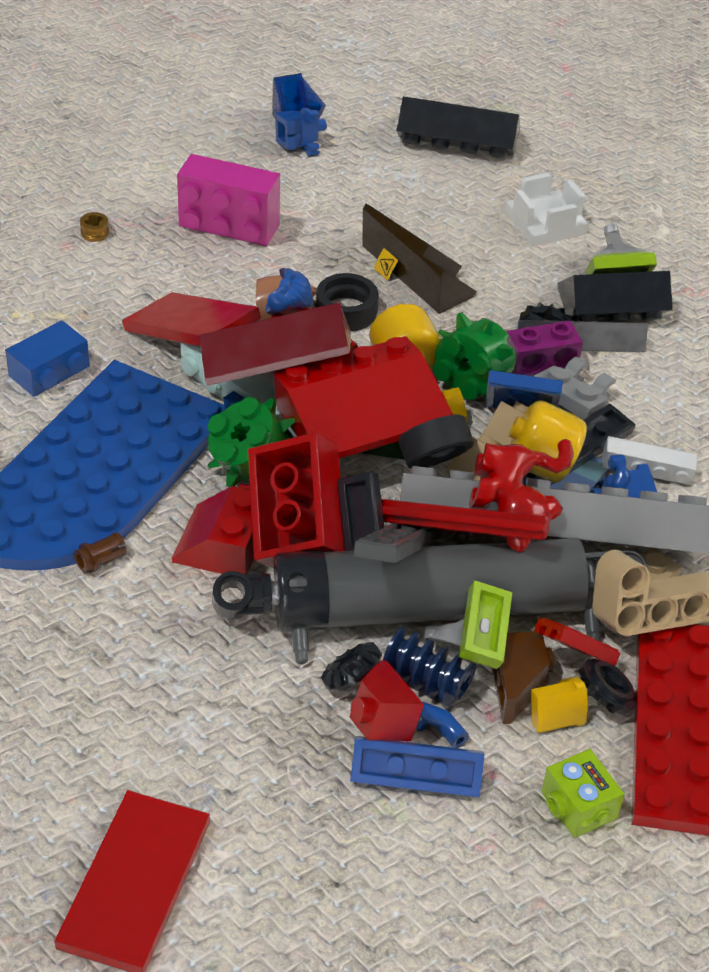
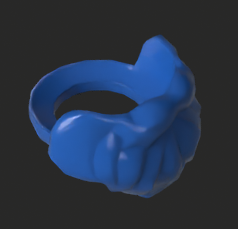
M281 268L279 273L282 280L279 287L268 296L265 311L269 315H275L276 313L283 312L288 307H311L313 295L307 277L299 271Z

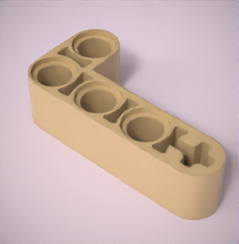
M619 550L608 551L600 558L596 567L592 603L593 614L600 621L623 636L709 622V572L650 580V573L647 567Z

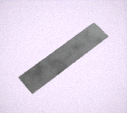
M518 320V329L564 321ZM571 321L583 341L582 351H646L648 323Z

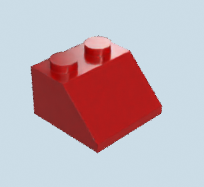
M231 486L196 504L174 551L172 563L220 574L229 571L240 572L244 575L248 574L254 561L250 490Z

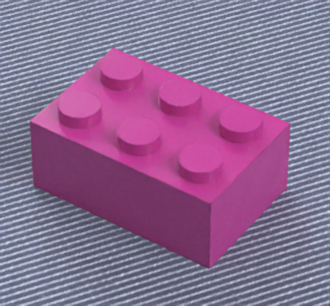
M190 154L177 173L179 226L268 246L280 225V173L196 154Z

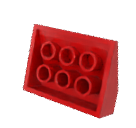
M406 336L393 337L386 342L372 346H360L354 349V351H350L349 354L292 366L273 373L276 405L281 416L284 419H295V422L290 427L297 436L317 432L337 444L339 459L397 442L404 432L419 424L435 418L453 415L422 352Z

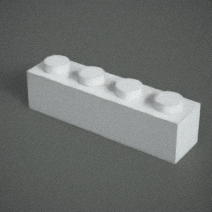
M610 436L607 438L602 455V468L610 469L608 466L610 456L624 455L626 467L630 471L635 470L638 464L648 463L653 478L685 485H691L697 469V454Z

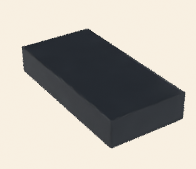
M373 471L338 479L345 551H354L355 541L384 528L379 475Z

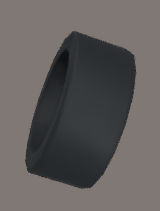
M339 273L326 277L319 283L315 308L334 304L331 301L338 298L356 299L362 302V304L342 306L350 331L367 328L374 322L378 313L379 293L377 286L370 279L358 274Z
M459 414L447 415L424 422L404 432L398 438L406 465L411 469L412 466L430 467L460 456L474 446V440L466 418Z

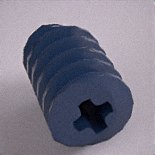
M406 626L401 627L388 643L383 661H387L405 683L411 681V687L414 690L422 691L425 689V694L430 699H435L439 696V702L443 706H450L465 694L471 684L477 663L471 662L463 670L461 669L463 658H460L459 654L448 662L446 661L449 652L447 647H442L435 655L433 654L435 644L433 640H427L420 647L418 646L421 637L420 633L414 632L406 640Z

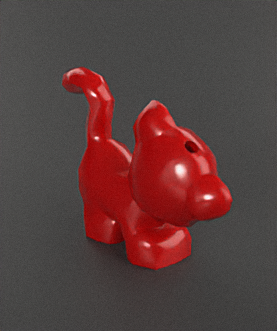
M562 439L558 442V458H553L544 452L532 451L522 444L493 445L486 443L484 453L478 454L474 474L480 476L478 487L472 488L469 508L485 510L493 501L497 503V511L541 515L547 517L550 524L551 520L561 515L562 505L554 496L543 495L530 486H523L522 480L533 466L542 467L555 474L570 468L574 455L571 441ZM505 536L508 545L518 553L523 552L533 540Z

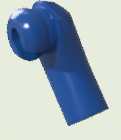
M423 701L424 707L416 730L423 731L428 724H431L437 728L453 748L462 746L467 741L469 734L448 710Z

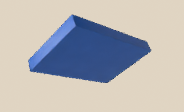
M490 370L486 407L497 409L501 401L511 406L518 401L527 407L536 401H545L558 407L563 381Z

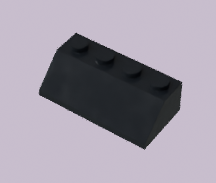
M403 96L396 131L398 136L403 138L402 141L408 144L418 145L420 141L431 142L432 147L439 149H448L450 145L460 147V151L465 153L477 154L478 150L488 151L492 157L506 158L507 155L514 156L520 133V116L514 113Z

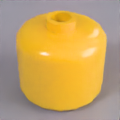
M397 304L380 313L370 328L369 339L371 346L386 342L393 337L406 336L422 352L432 371L433 365L436 363V348L442 338L428 314L421 307L414 304Z
M536 401L529 406L522 418L519 416L515 418L508 436L512 438L511 444H522L532 451L544 452L553 458H558L559 455L558 442L562 439L570 440L574 451L570 468L555 474L542 467L533 466L529 472L552 483H558L565 479L574 466L585 441L587 425L583 419L545 401Z

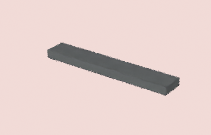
M391 524L355 541L353 556L397 563L439 539L441 529Z

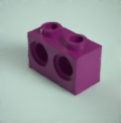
M571 321L507 331L510 338L506 341L510 347L514 348L516 353L513 374L534 376L554 365L564 369L572 358H580L583 341Z

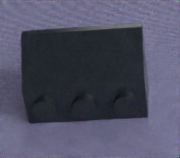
M670 271L573 275L557 283L558 292L566 314L572 316V318H578V322H598V317L610 316V322L629 321L630 315H642V320L662 319V313L672 311Z

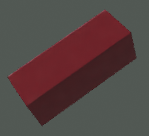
M334 303L199 335L206 385H214L349 354L351 331L341 303Z

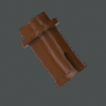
M114 532L110 536L92 544L86 542L80 544L79 549L74 551L77 566L83 572L90 571L92 573L98 570L99 565L126 555V546L118 547L125 543L124 539L119 533Z

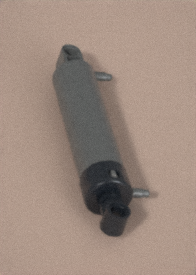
M578 538L531 541L529 546L519 553L514 551L507 542L422 547L397 563L353 556L354 551L278 553L274 557V581H271L270 573L244 575L240 572L229 571L220 575L213 585L212 604L218 615L232 620L241 618L243 615L272 613V605H275L279 631L292 632L293 652L295 653L297 664L308 662V631L327 630L329 627L464 619L468 590L474 580L512 592L510 616L583 612L586 634L601 642V622L593 614L592 603L596 567L598 561L606 552L585 553L583 545ZM621 551L647 567L645 560L640 554L635 551ZM227 588H236L243 594V599L238 603H228L222 598L221 594Z

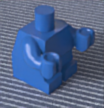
M302 108L301 111L290 110L275 113L276 142L287 150L301 147L307 156L318 155L320 151H317L320 148L319 144L313 142L318 140V131L327 129L326 120L324 118H317L316 116H319V112L308 108Z
M612 455L609 457L608 466L611 470H616V473L601 478V481L598 483L599 488L590 490L591 493L602 494V486L629 489L628 497L640 498L641 490L657 492L648 463L638 464L635 470L630 471L626 467L624 455Z

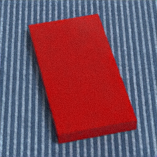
M171 292L122 320L125 331L200 346L199 335L257 322L261 315L259 308L256 306Z
M127 790L54 940L55 948L128 972H146L209 827L210 814Z

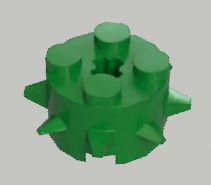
M461 312L457 314L456 329L451 333L441 329L438 331L442 340L436 348V363L433 365V371L436 378L444 381L451 389L459 388L465 399L473 400L481 395L487 399L490 370L512 373L514 370L516 353L514 348L510 347L506 341L510 337L499 324L492 320L482 318L479 321H472Z
M246 397L242 401L230 405L220 414L212 416L207 425V429L210 432L208 436L209 451L214 458L208 464V467L222 466L227 470L226 486L228 488L236 486L241 481L250 482L248 449L293 438L288 428L295 422V419L280 420L276 416V400L272 398L262 404L256 398Z

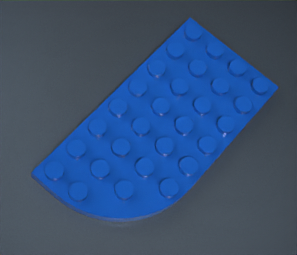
M114 359L0 472V568L32 571L76 564L74 551L79 549L80 544L85 542L92 544L110 536L114 532L119 533L124 539L208 447L210 432L207 429V425L212 416L220 414L225 410L224 404Z

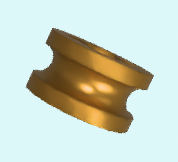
M99 212L84 214L80 218L81 237L91 242L106 239L109 235L108 217Z

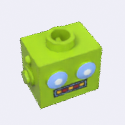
M591 748L548 766L541 791L546 798L551 814L555 818L561 819L574 838L618 819L625 795Z

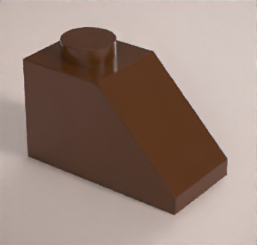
M537 632L507 633L504 662L498 669L492 668L503 724H511L531 703V689L544 687L547 673L553 671L554 656L552 648L545 646L543 635Z

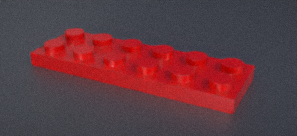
M692 624L637 634L635 689L637 705L635 707L631 825L709 836V626Z

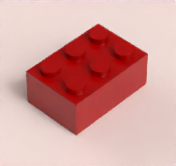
M314 432L248 449L254 561L274 569V557L278 553L323 550V552L345 551L338 479H340L338 445L319 433Z

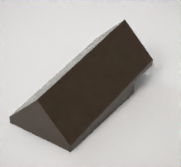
M366 203L364 205L362 246L376 259H378L383 248L391 253L398 260L392 273L438 314L474 297L477 291L456 278L457 273L462 267L460 264Z

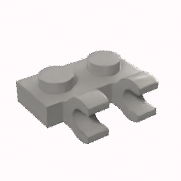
M579 357L572 358L564 369L554 365L534 375V377L563 381L559 405L582 419H586L608 404L611 394L606 391L616 382V379L606 373H602L592 385L584 384V378L579 374L588 367L589 363Z

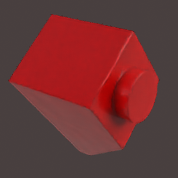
M380 660L361 680L357 695L351 703L349 718L367 740L412 741L424 704L387 661Z

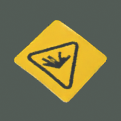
M383 248L374 269L386 280H389L398 260Z

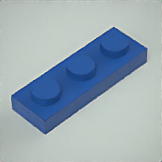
M356 736L350 782L480 797L485 753L484 751L402 741L367 740L365 737Z

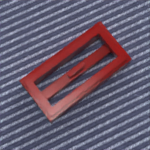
M544 617L538 619L534 632L584 655L608 662L616 666L621 654L618 652V649L571 627Z

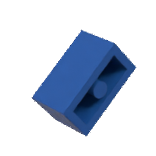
M63 320L5 349L9 377L33 397L90 367L87 339Z

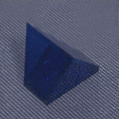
M302 73L273 78L272 115L274 118L275 113L301 111L302 108H308L310 110H317L319 116L316 117L320 119L326 104L305 81Z

